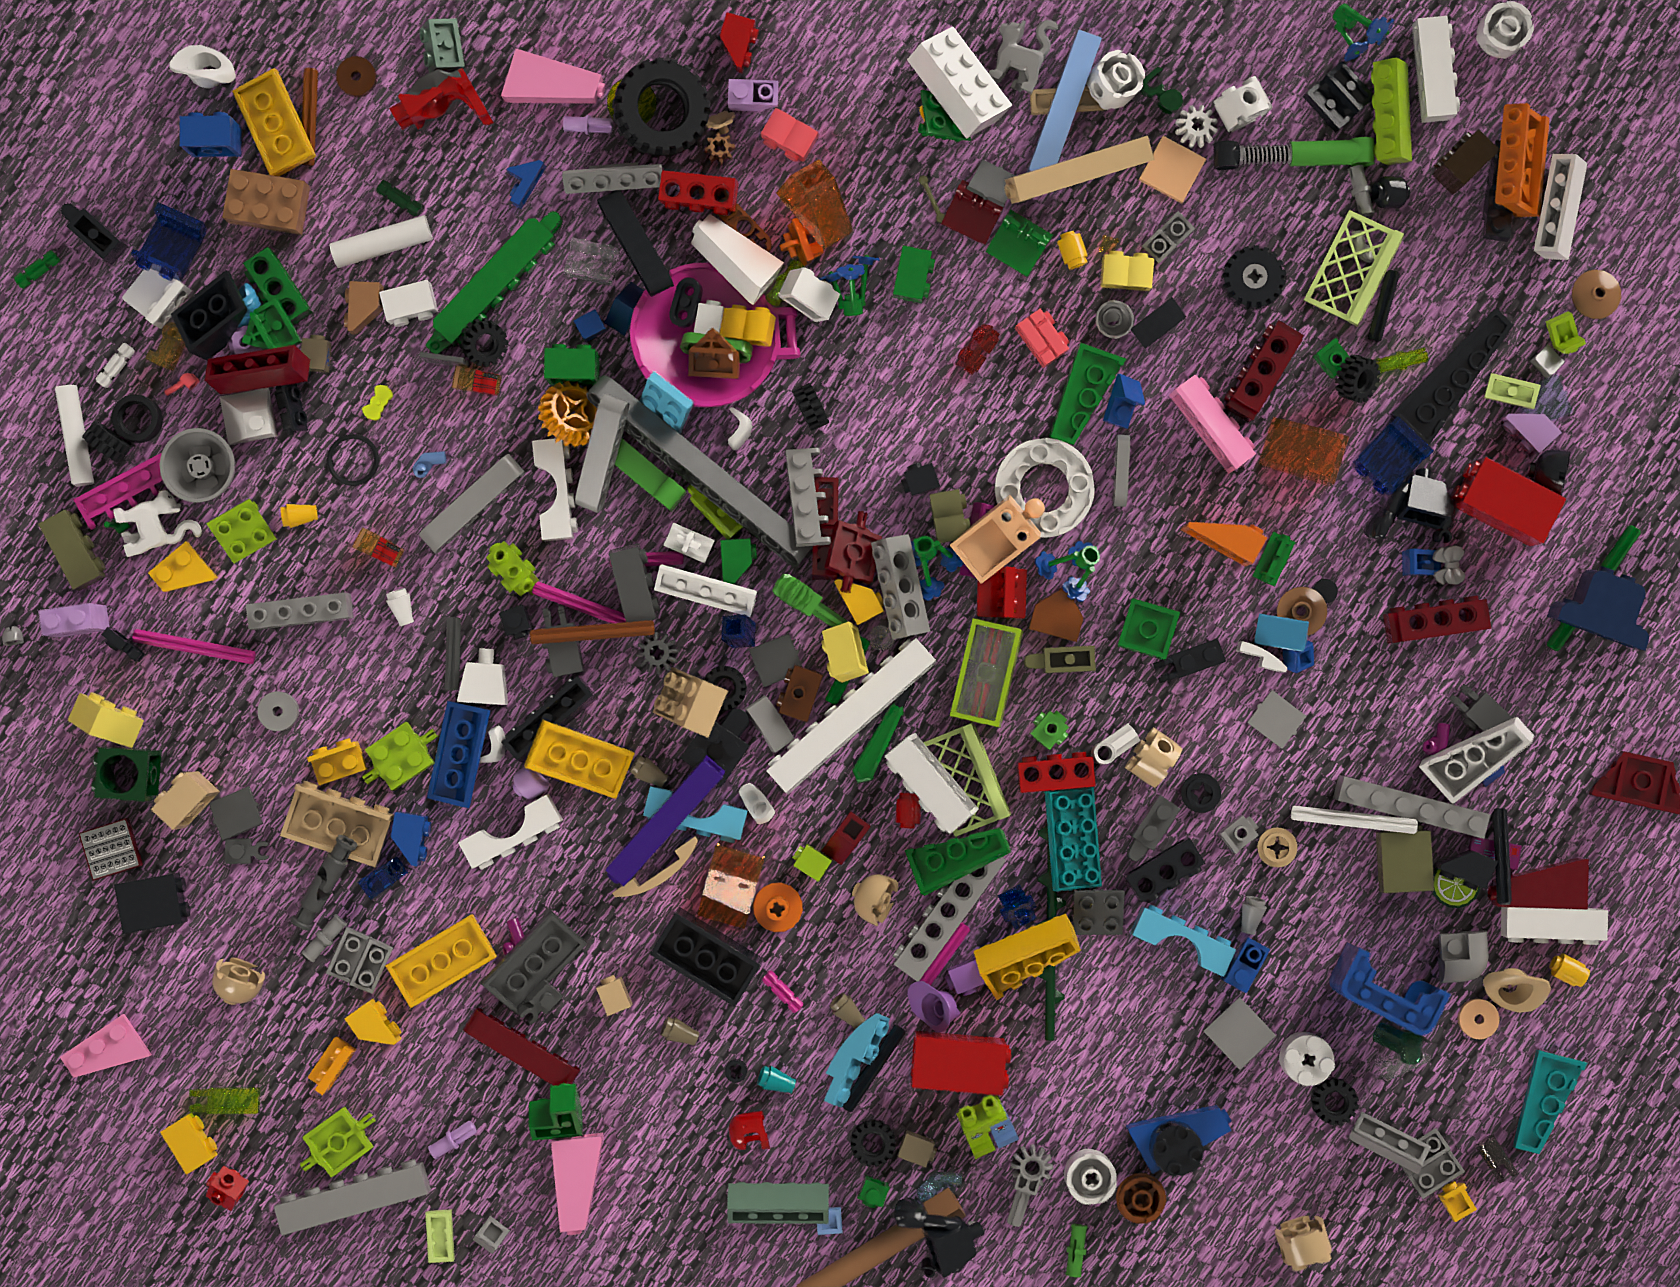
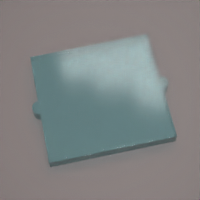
M1558 375L1535 383L1541 385L1534 410L1522 409L1526 414H1545L1551 421L1573 412L1566 396L1568 392L1564 391Z

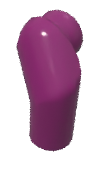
M1438 723L1436 736L1423 743L1422 748L1426 754L1434 755L1447 747L1450 724Z
M518 918L506 922L511 938L509 942L503 945L505 955L525 937Z

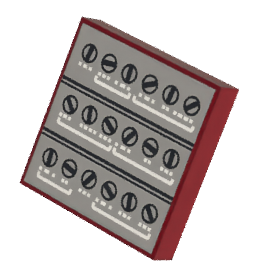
M129 818L78 833L93 881L143 866Z

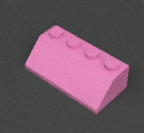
M1195 374L1178 386L1169 396L1229 474L1256 454L1253 451L1255 446L1247 436L1243 437L1238 431L1240 426L1233 417L1229 418L1223 411L1225 406L1218 397L1213 398L1208 391L1210 387L1205 379L1202 377L1198 378Z

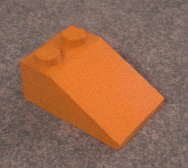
M1188 522L1180 529L1244 567L1254 563L1268 538L1262 535L1264 532L1262 529L1253 524H1250L1248 527L1247 525Z

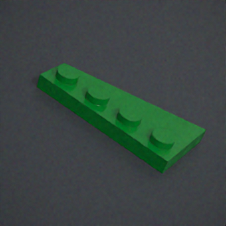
M1083 343L1078 344L1048 438L1057 439L1070 445L1075 444L1088 423L1091 414L1099 405L1102 396L1113 382L1116 373L1124 364L1126 358Z
M1001 828L971 834L969 837L961 839H949L944 843L924 845V847L918 849L911 848L905 850L919 891L924 896L1012 852Z

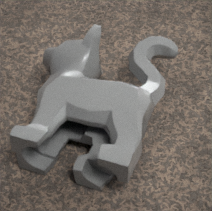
M1022 20L1020 24L1015 22L1002 23L999 32L1002 35L1003 42L997 52L995 70H990L989 75L996 83H1000L1009 69L1019 73L1017 80H1013L1011 89L1019 92L1024 90L1032 95L1038 82L1039 69L1050 52L1051 43L1046 35V30H1057L1058 24L1052 20H1044L1039 23L1036 28V38L1041 47L1038 50L1018 45L1024 35L1026 21Z

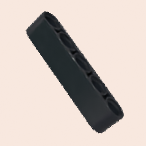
M615 190L597 199L605 219L649 295L653 297L673 287L674 284L670 274L621 190Z

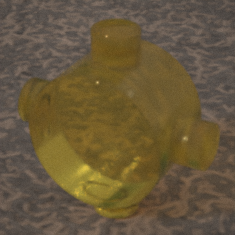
M1103 235L1101 247L1098 248L1099 251L1106 253L1115 251L1119 242L1118 238L1114 239L1113 237Z

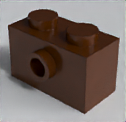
M796 664L794 669L788 668L784 680L785 683H788L786 693L780 692L776 706L781 707L779 713L808 722L823 673Z

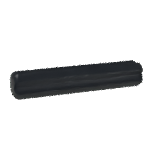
M1388 270L1385 273L1368 334V339L1374 342H1380L1384 334L1400 273L1395 270Z

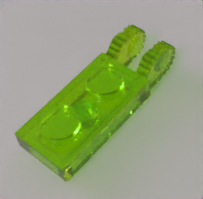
M210 1087L208 1089L189 1090V1096H207V1104L196 1103L189 1105L190 1112H207V1114L260 1113V1087Z

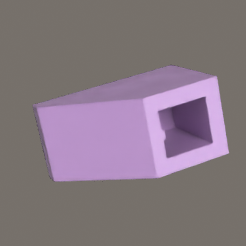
M729 79V111H760L778 107L779 81Z
M1506 414L1501 417L1504 421L1503 428L1512 436L1516 434L1522 440L1519 444L1529 454L1531 452L1534 454L1542 452L1562 433L1545 414Z

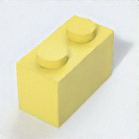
M846 622L822 631L824 640L821 641V644L828 656L827 670L831 677L843 683L869 673L858 627L850 622Z

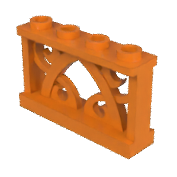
M1528 103L1506 104L1503 111L1495 203L1511 210L1515 217H1537L1541 215L1550 118L1540 116L1530 108Z

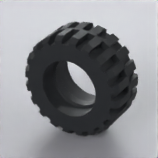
M664 57L655 58L652 61L648 59L642 61L638 66L635 65L631 68L618 85L612 102V108L614 109L613 120L614 123H617V131L620 137L624 136L627 140L625 143L630 147L634 146L637 148L638 153L643 155L647 153L654 158H659L660 156L672 157L677 153L680 154L687 150L702 135L709 119L710 101L706 98L708 94L706 87H702L700 83L701 78L698 74L693 75L690 72L691 68L686 64L681 66L678 64V60L674 59L666 61ZM654 85H663L671 88L678 94L684 106L683 118L678 126L672 130L661 132L648 127L643 122L638 113V101L643 91Z

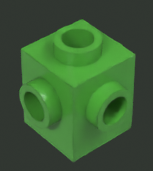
M1057 710L1054 713L1051 711H1047L1046 714L1041 712L1032 722L1035 727L1029 734L1047 750H1050L1055 743L1060 745L1069 735L1066 732L1069 728L1065 724L1067 719ZM1049 724H1052L1054 726V731L1052 733H1049L1047 731V726Z

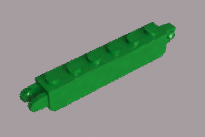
M550 211L540 222L536 218L528 219L433 319V327L436 330L426 343V347L432 353L442 354L450 346L456 347L457 344H462L459 338L464 336L461 332L463 328L468 330L467 324L469 322L475 324V319L482 321V318L487 319L486 314L491 308L495 310L503 303V296L507 291L510 290L512 292L520 285V278L524 273L527 272L529 274L537 267V260L542 254L546 256L554 249V242L556 241L554 234L563 225V219L559 213Z

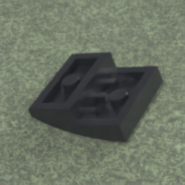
M1341 61L1323 79L1307 91L1303 98L1336 133L1372 101L1374 94L1344 61Z

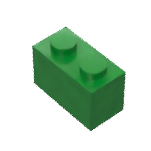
M903 245L893 298L921 304L923 297L928 298L931 283H926L927 274H933L935 259L931 258L932 251Z

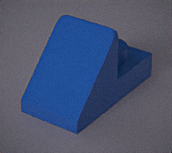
M541 160L506 168L508 174L521 181L520 184L516 183L510 192V201L521 210L546 169L544 162Z
M1117 374L1103 421L1123 429H1128L1135 405L1144 406L1145 400L1139 381L1122 374Z

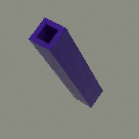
M706 755L611 860L605 869L610 880L625 886L721 780L725 771Z

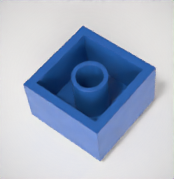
M191 112L188 113V116H180V147L192 157H242V127L231 116H228V113L214 112L213 116H203L202 113Z

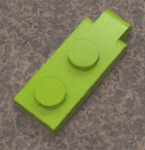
M691 484L687 487V491L692 495L690 497L691 502L727 540H730L743 528V526Z

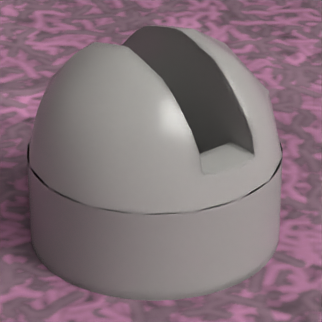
M12 626L11 629L9 627L5 628L2 633L3 645L22 644L24 640L21 630L16 626Z

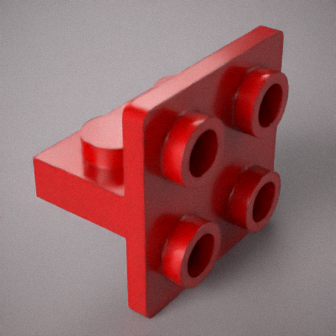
M1002 567L982 584L978 581L976 615L978 617L1024 619L1026 616L1027 570L1016 569V567Z

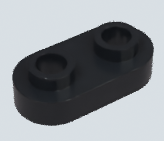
M684 278L678 283L670 308V320L680 328L690 327L694 323L698 304L702 298L703 288L693 278ZM694 288V293L688 296V291ZM687 312V318L682 320L681 315Z

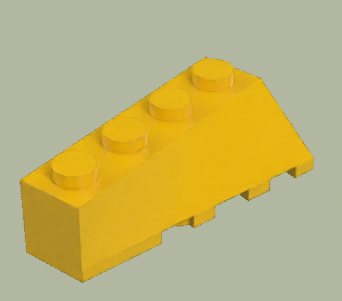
M1064 914L1014 935H1009L994 943L987 944L982 948L974 950V955L981 977L995 999L999 1000L1004 997V991L1009 988L1013 990L1022 986L1021 981L1031 975L1034 978L1041 975L1046 966H1056L1081 951L1074 927L1067 915Z

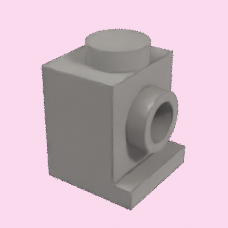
M1239 815L1217 832L1231 852L1235 854L1259 836L1255 831L1258 829V826L1250 816L1245 818L1243 815ZM1243 828L1245 830V836L1239 838L1237 835V831Z

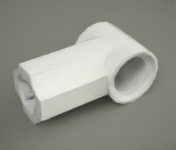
M1127 723L1092 747L1091 756H1093V761L1100 765L1109 764L1140 742V739L1135 730ZM1102 746L1109 750V757L1106 760H1101L1098 757V749Z

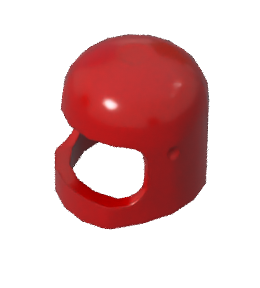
M763 1111L735 1115L729 1123V1137L735 1148L746 1150L747 1143L761 1141L763 1150L770 1149L768 1135L765 1133L763 1124ZM748 1133H757V1134H758V1135H752V1136H746V1137H744V1135H746V1134H748Z

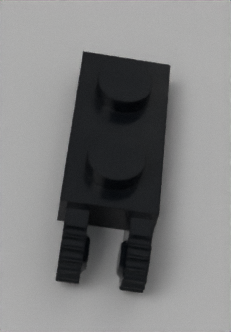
M1217 638L1171 654V657L1166 658V661H1157L1153 663L1154 669L1162 668L1173 662L1176 672L1161 675L1158 680L1162 683L1176 677L1182 678L1226 662Z

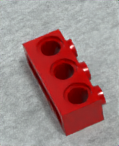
M662 170L658 200L661 204L665 205L664 208L679 210V207L682 206L689 207V211L703 213L704 209L714 210V214L728 215V212H735L739 182L736 178ZM675 185L679 186L680 191L678 195L670 197L668 195L669 189ZM698 188L704 189L702 198L693 199L694 190ZM721 191L729 192V197L724 202L717 201V195Z
M1086 752L1071 753L1072 758H1062V754L1047 755V760L1037 761V756L1022 757V762H1016L1019 792L1095 787L1093 756H1087ZM1082 762L1086 765L1087 772L1084 776L1078 777L1074 773V767ZM1053 765H1059L1062 769V775L1058 779H1052L1049 775V769ZM1028 767H1034L1037 770V777L1033 781H1027L1024 777V772Z

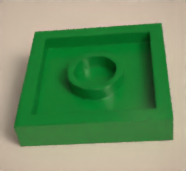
M1132 598L1118 647L1166 661L1180 612Z

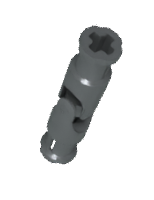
M338 835L336 838L337 843L331 853H327L316 876L300 902L301 907L297 914L291 918V922L302 930L309 931L311 929L313 919L323 909L334 886L348 864V857L352 850H355L358 846L354 840L347 836Z

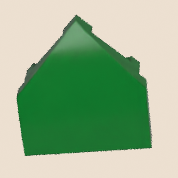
M274 298L254 309V312H250L249 324L242 343L264 350L291 345L297 346L302 343L279 299Z

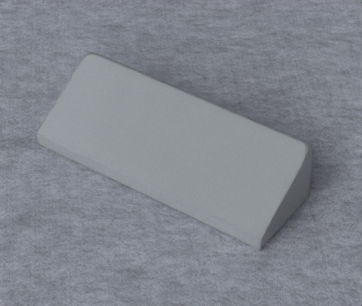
M1362 1111L1349 1136V1139L1417 1174L1420 1172L1431 1148L1430 1145Z

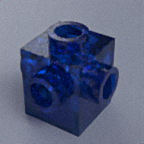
M1020 884L997 895L1003 906L999 911L1005 923L1010 921L1015 930L1037 919L1033 911L1037 906L1031 894L1025 895Z

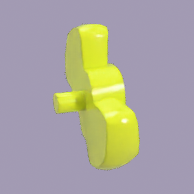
M376 385L374 388L375 396L370 399V404L362 407V412L367 419L379 420L384 407L393 398L392 391L388 386Z

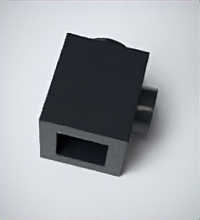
M921 462L907 467L908 471L903 474L904 479H901L905 494L910 493L911 498L940 488L933 463L922 466Z
M525 605L499 612L507 637L513 636L514 640L528 636V631L533 630Z

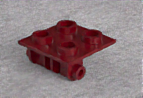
M962 180L941 225L986 245L1004 207L992 201L984 200L981 196L967 190L969 182Z

